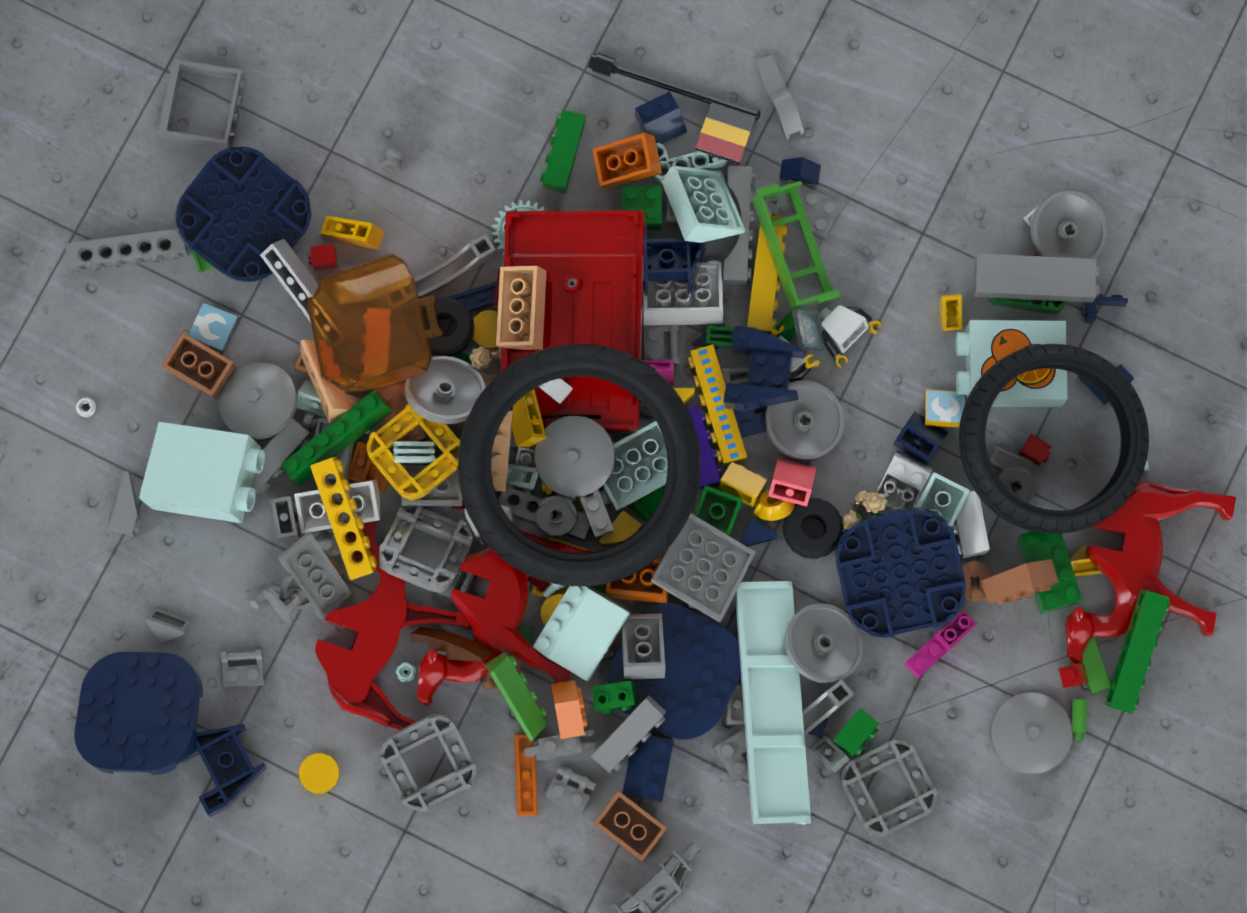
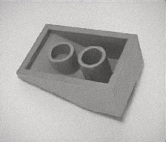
M662 613L632 614L622 626L624 680L665 678Z

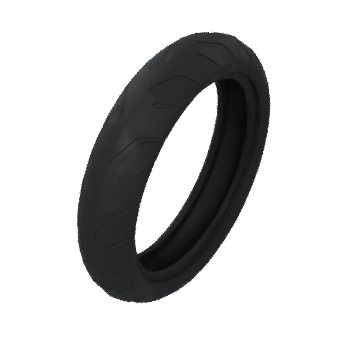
M582 343L552 346L530 353L501 371L481 392L472 407L463 428L458 450L460 491L466 511L483 540L497 555L514 568L533 578L563 586L606 584L626 578L656 560L676 540L686 524L696 501L701 476L700 446L691 415L676 390L654 368L626 352L597 344ZM572 376L603 379L619 385L636 396L647 407L658 423L667 451L668 470L664 492L649 520L636 533L623 542L604 550L589 553H570L554 550L539 544L522 533L501 507L494 490L491 475V454L494 439L499 426L509 410L519 399L534 388L552 380Z

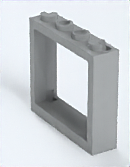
M173 59L158 130L160 138L222 149L230 148L231 144H234L236 137L234 127L239 122L238 107H241L243 102L241 91L246 86V77H244L243 71ZM182 72L236 80L224 140L171 131Z

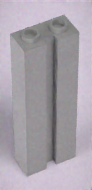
M977 254L974 259V297L1093 302L1096 296H1099V285L1096 284V277H1099L1100 268L1099 265H1096V259Z

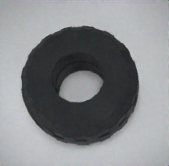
M438 297L428 301L419 310L415 319V334L423 349L432 355L456 356L469 346L474 335V320L469 309L459 300L452 299L451 297ZM442 317L453 319L457 324L455 332L448 337L437 336L432 330L437 319Z
M810 498L807 506L795 504L791 514L785 517L783 524L785 541L791 550L801 557L811 559L825 557L837 548L838 541L844 530L843 520L839 511L830 502L820 498ZM809 518L820 520L825 527V534L818 539L806 537L801 529L802 522Z

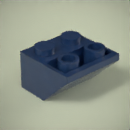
M914 411L893 445L928 465L948 432L939 426L925 425V417Z

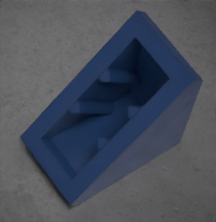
M804 157L782 160L779 180L788 181L791 179L795 182L801 181L802 183L818 185L821 165Z
M751 519L738 542L746 547L776 540L778 536L777 532Z

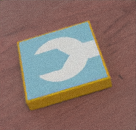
M926 389L925 425L959 428L965 405V395H957L955 391Z

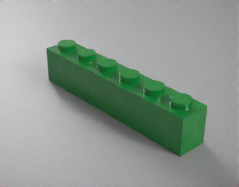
M373 390L284 461L281 466L291 480L301 485L313 475L310 465L336 457L390 414L393 409L383 395Z
M1145 589L1140 590L1105 705L1131 714L1137 709L1139 705V692L1145 686V673L1151 667V654L1157 648V635L1163 629L1164 622L1162 620L1164 613H1167L1169 610V597Z

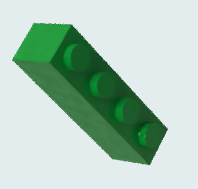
M562 110L561 116H557L555 127H558L557 132L552 134L550 145H553L551 152H547L545 163H548L546 170H542L540 177L544 189L566 194L586 122L585 115Z

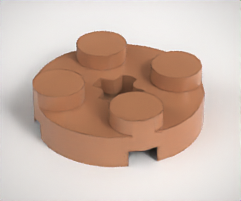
M977 561L964 564L962 569L966 583L965 600L970 602L985 600L986 595L981 580L994 576L992 570L984 563ZM970 578H979L978 582L980 585L971 586L970 583L972 581Z

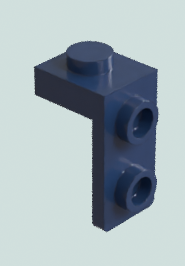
M1099 294L1093 302H1086L1083 305L1082 317H1085V323L1093 324L1096 320V305L1125 307L1128 303V298H1123L1122 295L1103 297V294Z

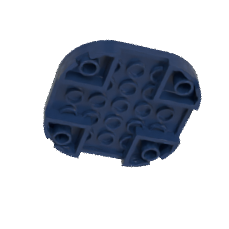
M231 147L215 154L184 191L176 206V229L186 246L226 277L240 282L258 281L273 273L260 254L272 243L285 239L292 249L307 231L311 220L310 199L304 187L297 180L291 178L272 163L263 153L250 147Z
M916 507L866 517L851 524L838 541L836 566L848 615L858 628H861L870 635L888 638L894 637L896 634L934 626L936 628L952 620L963 605L966 595V583L956 538L949 523L938 513Z
M660 603L648 607L640 614L662 613L665 678L624 680L623 649L621 643L610 664L607 681L608 684L635 681L639 705L650 695L667 711L663 716L665 718L664 722L658 728L655 726L652 728L670 738L690 740L706 734L717 724L740 681L739 643L727 629L678 604ZM634 705L633 710L623 712L629 716L639 705Z
M116 652L97 661L86 674L80 692L74 732L75 744L80 755L97 770L113 774V772H140L160 775L176 769L179 763L184 759L187 760L197 740L195 729L200 697H203V686L198 673L185 659L172 653Z

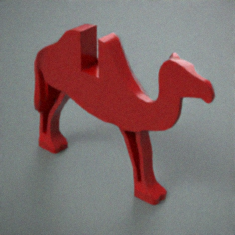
M1144 481L1137 485L1132 495L1114 514L1102 522L1091 526L1090 528L1124 535L1122 551L1092 545L1086 547V556L1112 585L1115 597L1114 608L1109 615L1099 616L1083 611L1081 607H1077L1066 618L1065 634L1068 659L1075 664L1082 663L1083 653L1092 637L1113 638L1124 635L1128 631L1141 589L1169 597L1170 606L1168 612L1187 617L1198 624L1203 636H1212L1217 613L1206 611L1201 607L1190 604L1167 589L1157 578L1163 557V540L1159 520L1174 516L1191 508L1203 507L1215 509L1223 520L1229 521V519L1233 518L1236 497L1197 490L1172 488Z
M378 520L363 523L364 529H362L364 536L369 538L371 556L374 555L378 566L376 570L380 575V583L377 589L366 601L350 607L333 610L325 618V621L330 624L356 632L351 650L318 639L315 653L325 669L331 695L343 711L363 716L386 727L401 730L417 721L400 714L373 681L392 658L398 644L400 630L413 625L431 624L461 626L469 630L470 625L460 611L453 612L434 607L417 606L407 601L405 597V580L390 575L379 567L380 547L375 545V532ZM354 532L348 537L349 541H356V534ZM356 551L354 557L357 561H362L363 554L360 551Z
M520 530L532 540L554 550L570 553L591 552L568 546L564 543L547 540ZM490 547L467 556L461 562L459 571L490 581L485 598L452 589L451 600L471 626L473 641L491 650L492 655L482 662L449 660L447 656L437 653L434 649H430L426 656L421 658L419 663L417 699L425 706L431 705L432 696L444 680L458 683H471L480 680L488 673L484 664L504 652L508 656L517 657L523 663L543 671L551 676L555 683L568 681L571 671L562 668L559 664L543 656L523 638L517 629L525 613L528 601L527 574L506 563Z

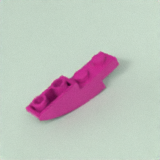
M963 609L909 658L904 665L918 679L974 628L977 623Z

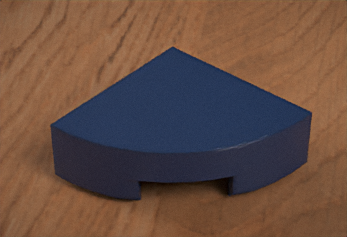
M828 718L808 734L822 739Z

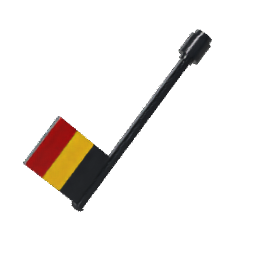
M601 53L592 54L588 68H591L593 72L609 77L611 73H617L711 104L695 150L740 164L754 121H757L761 116L759 109L757 111L620 66L615 62L616 58Z

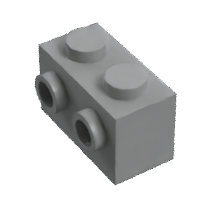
M291 496L271 499L278 540L285 542L300 539L299 533H301L299 521L296 518V502H293Z

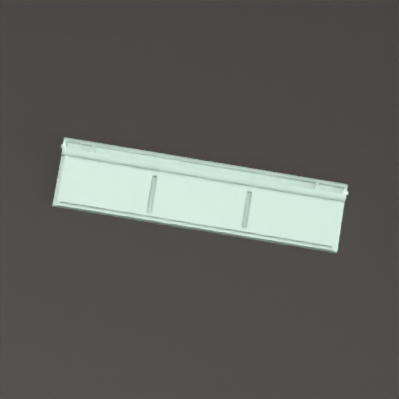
M791 581L741 582L735 593L752 822L753 824L811 823L800 673L791 663L785 648L786 628L795 615L793 585Z

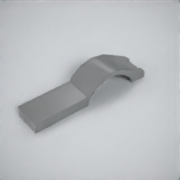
M773 54L754 60L767 96L773 102L778 113L786 141L790 140L789 135L799 132L800 135H804L805 132L797 107L789 90L786 88Z

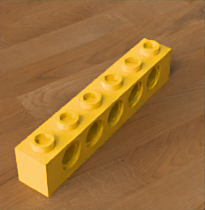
M332 457L310 465L350 580L376 572L377 561L374 555L371 556L369 550L371 544L369 538L364 536L362 530L364 529V524L361 517L357 516V504L355 499L350 496L349 490H351L349 481L344 479L342 473L344 467L341 460H338L337 457ZM330 474H333L336 477V483L334 485H331L328 482V476ZM336 493L341 494L343 497L341 504L336 503L334 500ZM343 512H346L350 517L348 523H344L341 520ZM350 531L356 534L355 542H351L348 539ZM356 551H360L363 554L362 561L355 559L354 554Z

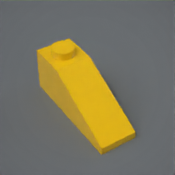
M326 215L320 234L363 248L379 250L385 232L373 223Z
M534 389L519 399L513 406L512 431L516 446L532 447L537 442L547 438Z

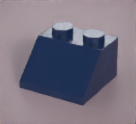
M667 92L635 108V116L643 132L654 135L656 143L663 144L687 132L681 112L671 92Z

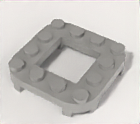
M423 506L401 507L383 544L381 543L379 567L388 574L433 592L444 593L454 584L460 572L461 562L467 557L471 549L473 535L467 526V522L462 519L458 523L426 510ZM414 528L450 542L436 570L401 556Z
M444 714L429 715L391 734L380 745L382 765L402 804L411 810L426 811L428 807L462 790L466 791L471 787L475 779L476 766L454 722ZM438 736L455 770L418 788L401 754Z
M897 739L889 741L851 760L841 772L840 781L842 788L861 826L872 836H886L930 814L936 806L937 790L934 788L916 753L917 750L906 741ZM897 761L915 798L880 815L862 778Z

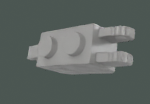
M594 729L584 731L585 735L561 739L560 735L538 739V741L533 742L534 747L524 749L525 757L536 756L537 760L546 761L578 754L582 750L598 747L597 742H589L583 745L580 742V738L594 735Z

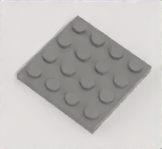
M690 514L676 540L666 549L650 581L720 622L756 552L695 515Z

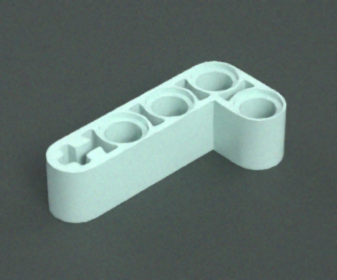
M656 143L657 151L662 153V156L659 157L661 169L667 172L672 166L683 164L688 168L716 170L724 167L727 163V160H719L718 157L699 151L669 159L665 147L660 143ZM702 159L705 161V164L699 166L695 161ZM655 175L654 179L662 184L661 181L665 176Z

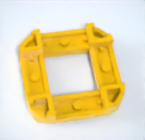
M407 404L402 412L377 432L373 431L367 443V453L372 463L397 493L413 501L427 495L458 470L460 439L456 437L446 424L436 423L423 418ZM420 425L443 454L413 478L400 463H394V455L389 449L393 446L394 441H400Z

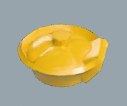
M769 490L764 491L755 504L754 515L767 521H776L789 516L795 505L792 502L769 497Z

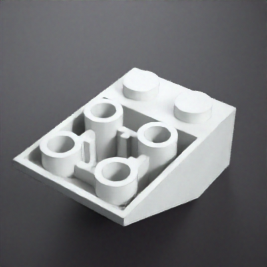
M897 450L876 491L878 494H884V498L888 502L885 505V509L880 511V514L913 508L933 468Z

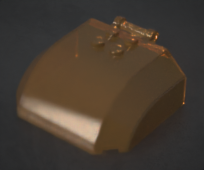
M388 254L320 278L317 284L319 287L314 296H310L307 301V307L321 376L324 380L345 392H355L381 388L428 372L432 359L428 338L442 335L434 309L435 299L434 296H426L419 299L416 282L403 259L394 254ZM423 306H426L430 324L429 330H426L421 308Z

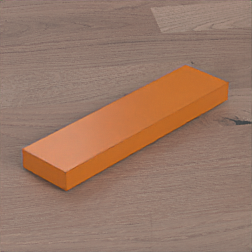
M514 734L517 816H538L536 756L526 758L524 749L534 747L533 742H535V738L530 741L526 734Z

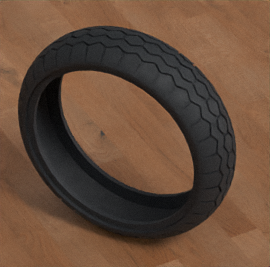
M1041 344L1023 348L1007 355L990 367L977 381L962 411L959 426V450L963 468L971 486L979 498L994 513L1011 524L1026 530L1047 534H1063L1080 531L1102 522L1114 514L1128 500L1144 472L1149 450V429L1145 410L1137 392L1129 380L1114 365L1101 356L1083 348L1065 344ZM1036 369H1060L1072 372L1095 385L1114 409L1121 434L1118 464L1104 489L1082 506L1070 510H1049L1033 506L1011 493L1003 485L992 468L985 441L988 415L993 402L1001 390L1012 379L1022 373Z

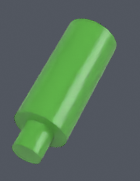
M1072 700V732L1075 733L1076 741H1083V733H1087V700Z

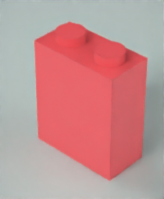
M778 457L768 496L807 506L817 467Z

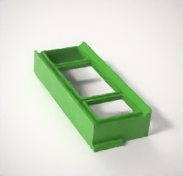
M801 181L779 187V184H774L757 189V195L752 198L790 310L817 301L819 304L841 297L839 289L832 291L797 188L802 185ZM788 193L796 215L772 222L764 200ZM798 221L814 267L790 274L774 228ZM816 273L823 294L799 301L792 280Z

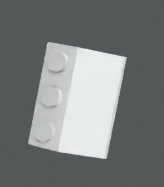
M975 491L968 493L952 525L954 535L957 536V547L961 559L985 556L990 550L981 501Z

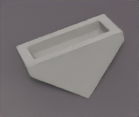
M153 607L146 618V623L159 641L164 643L184 635L191 624V620Z

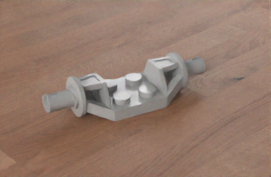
M694 841L681 853H676L672 849L670 851L671 854L659 863L662 870L655 874L650 882L640 888L634 896L627 892L617 904L614 903L612 905L616 909L615 912L629 913L639 909L640 911L635 913H660L683 891L687 872L692 871L688 866V862L702 850ZM679 865H681L680 868H679V871H678V873H677V876H676V878H675V877H674V874H675V872L677 871Z

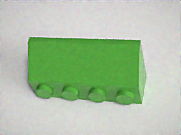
M506 652L484 665L528 739L532 741L547 726L548 723L545 718L548 715L542 706L538 708L535 703L538 698L532 689L528 691L525 686L528 681L522 672L518 674L515 669L518 664L512 655L508 657Z

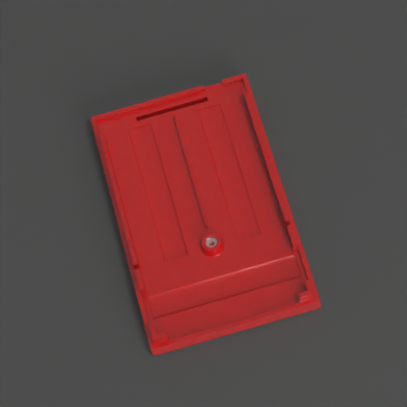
M644 210L506 211L504 267L539 266L546 270L543 349L562 344H597L626 352L641 360L645 238ZM501 347V371L522 357L538 350ZM585 376L561 378L573 388L561 404L540 387L534 388L541 416L601 417V419L592 420L608 431H638L640 429V400L626 389L612 382ZM542 419L544 429L558 419Z

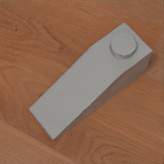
M124 471L108 529L115 533L135 537L136 532H140L142 521H140L132 475Z

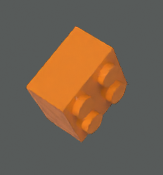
M575 680L551 684L560 738L565 739L585 735L584 727L588 726L581 687L576 686Z

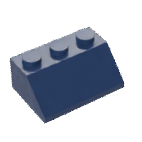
M649 736L644 743L640 740L636 744L638 749L629 757L623 795L662 802L674 740Z

